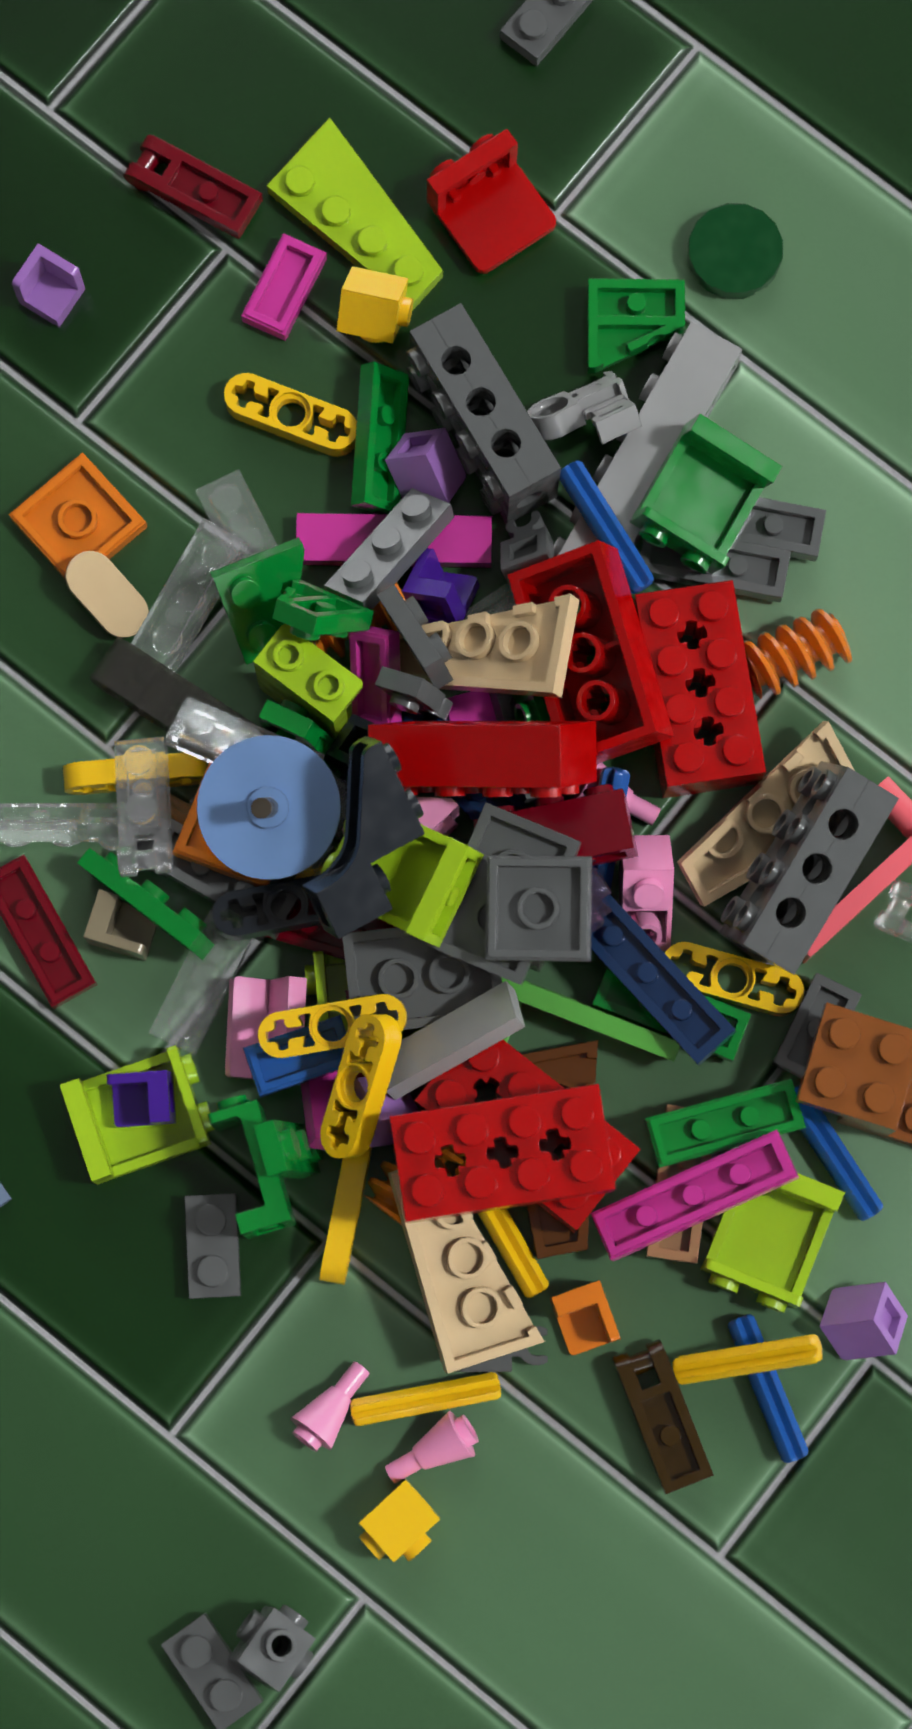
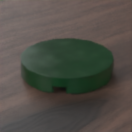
M726 203L708 210L696 221L688 240L687 262L691 272H694V275L699 279V283L708 292L725 299H744L755 295V292L762 290L765 286L767 287L774 281L783 259V239L776 223L764 211L748 204Z

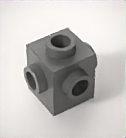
M283 1604L278 1611L274 1607L264 1606L260 1613L254 1609L245 1618L236 1633V1636L241 1640L228 1659L269 1690L280 1692L290 1676L297 1679L306 1669L313 1657V1652L309 1648L316 1638L304 1630L309 1622L292 1608ZM277 1637L278 1646L275 1651H272V1641Z

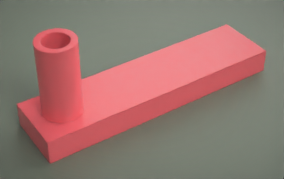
M889 776L879 786L899 799L888 819L908 840L834 907L802 961L803 964L912 865V800Z

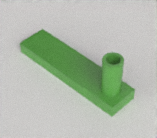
M502 977V983L507 981L515 989L520 1009L523 1003L668 1060L675 1061L680 1045L673 1038L524 980L523 985H519ZM510 1036L504 1038L503 1040H505L508 1043Z

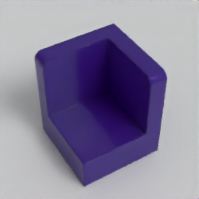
M427 548L417 559L401 592L405 600L411 596L416 599L428 619V622L425 624L438 621L451 623L464 620L480 584L475 576L444 572L434 549Z
M159 1070L106 1075L107 1085L112 1087L115 1126L123 1128L176 1124L174 1076L172 1072Z

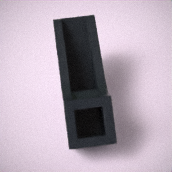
M368 736L355 741L349 750L345 838L341 851L334 862L322 874L302 885L324 931L338 939L393 909L386 895L391 891L390 883L378 864L372 866L371 863L425 834L419 822V818L423 816V810L414 793L410 789L404 790L397 772L401 771L402 768L395 751L388 743L382 744L380 740Z

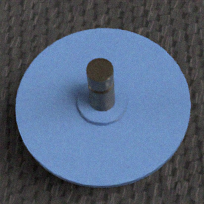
M264 735L251 737L227 748L213 761L206 771L197 798L199 827L203 838L213 854L232 870L257 879L272 880L286 878L312 866L331 845L339 826L341 814L338 786L327 764L306 745L281 736Z

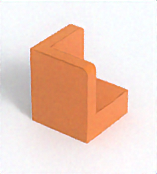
M600 1280L550 1298L570 1355H577L621 1339Z

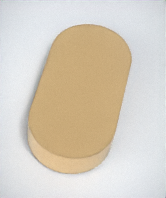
M85 551L79 553L70 561L65 573L68 589L108 634L117 638H129L138 634L145 627L149 615L145 599L105 555L96 551Z

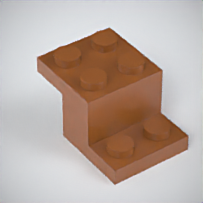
M826 1002L821 1013L795 1102L838 1115L837 1123L912 1146V1029Z

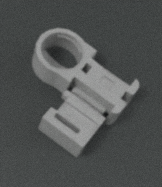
M611 371L603 372L604 377L569 393L562 391L540 400L528 409L529 416L544 440L561 438L571 431L586 425L585 419H591L600 442L604 444L641 427L642 423L636 405L628 398L623 380L620 377L616 378L615 374Z

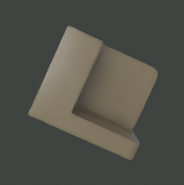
M99 889L83 937L90 945L146 961L157 926L129 904L123 902L119 895Z

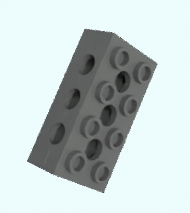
M462 303L411 330L410 350L406 352L411 365L407 368L409 378L420 394L426 391L435 406L431 408V413L438 427L446 428L447 433L451 431L460 446L455 451L464 470L468 475L475 472L484 486L479 491L490 513L493 516L500 513L507 524L509 520H517L557 498L561 467Z
M820 761L817 768L812 766L801 779L798 786V792L801 793L800 797L791 811L789 809L785 810L778 818L772 830V835L775 836V839L766 854L760 853L754 859L746 875V878L750 880L740 897L735 896L730 900L721 916V922L724 925L719 932L720 934L765 961L795 975L899 799L853 769Z

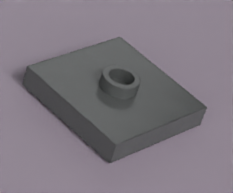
M487 855L485 960L591 962L593 858L583 856Z

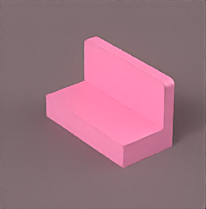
M236 976L229 980L225 1075L227 1077L253 1080L243 1048L259 1043L258 1029L261 1022L268 1015L274 1012L306 1007L307 978L286 976L267 980ZM305 1014L300 1015V1019L304 1026L288 1028L285 1026L284 1020L276 1021V1029L268 1032V1038L271 1039L305 1027Z

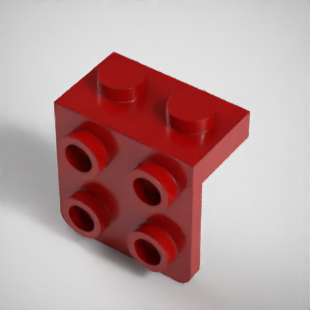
M505 129L496 136L487 134L481 137L471 146L468 154L455 162L453 159L442 162L430 173V178L427 179V203L474 269L481 274L492 271L551 233L556 227L555 215L517 164L518 142L508 129Z

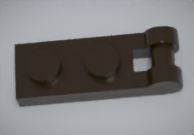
M658 1339L645 1344L646 1350L631 1356L624 1352L612 1357L663 1492L668 1494L714 1475L661 1340ZM654 1369L660 1383L642 1390L637 1375Z

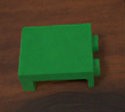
M699 414L684 425L632 516L630 523L641 529L639 535L647 542L661 548L668 546L682 555L680 560L688 568L698 573L706 574L709 572L712 574L724 568L730 558L727 556V553L763 489L774 483L783 466L707 417Z
M238 1095L217 1102L218 1111L207 1114L210 1125L217 1132L243 1125L265 1206L235 1214L240 1234L247 1239H251L297 1225L284 1178L267 1176L253 1128L254 1125L267 1121L264 1108L257 1099L250 1101L246 1095Z

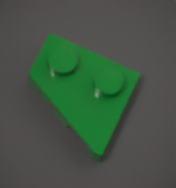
M588 278L587 374L600 372L672 338L675 333L681 334L684 332L685 279Z
M299 537L210 572L246 665L253 663L255 658L284 624L272 617L278 597L284 594L287 587L292 586L294 579H301L305 549Z
M294 579L292 586L287 587L284 594L278 597L272 618L291 626L289 632L292 635L306 640L317 641L320 635L328 634L345 638L348 637L349 632L369 630L375 611L301 579Z
M267 699L259 715L263 736H281L296 740L318 754L330 770L341 774L326 755L335 739L317 723L307 718L309 711L289 700L282 699L279 705Z

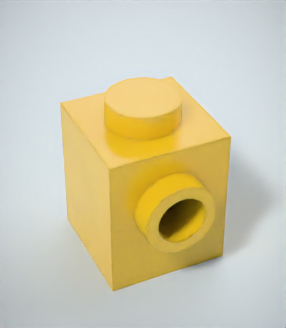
M352 266L341 290L337 332L360 336L363 340L371 343H393L400 326L408 327L412 315L414 299L406 297L408 278Z
M405 1479L360 1520L359 1524L365 1531L359 1538L378 1560H381L387 1554L393 1562L402 1555L410 1562L432 1541L426 1532L440 1520V1516L409 1481Z

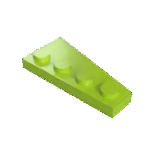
M331 118L320 127L267 185L269 195L358 268L408 278L406 297L414 299L412 311L443 278L441 267Z

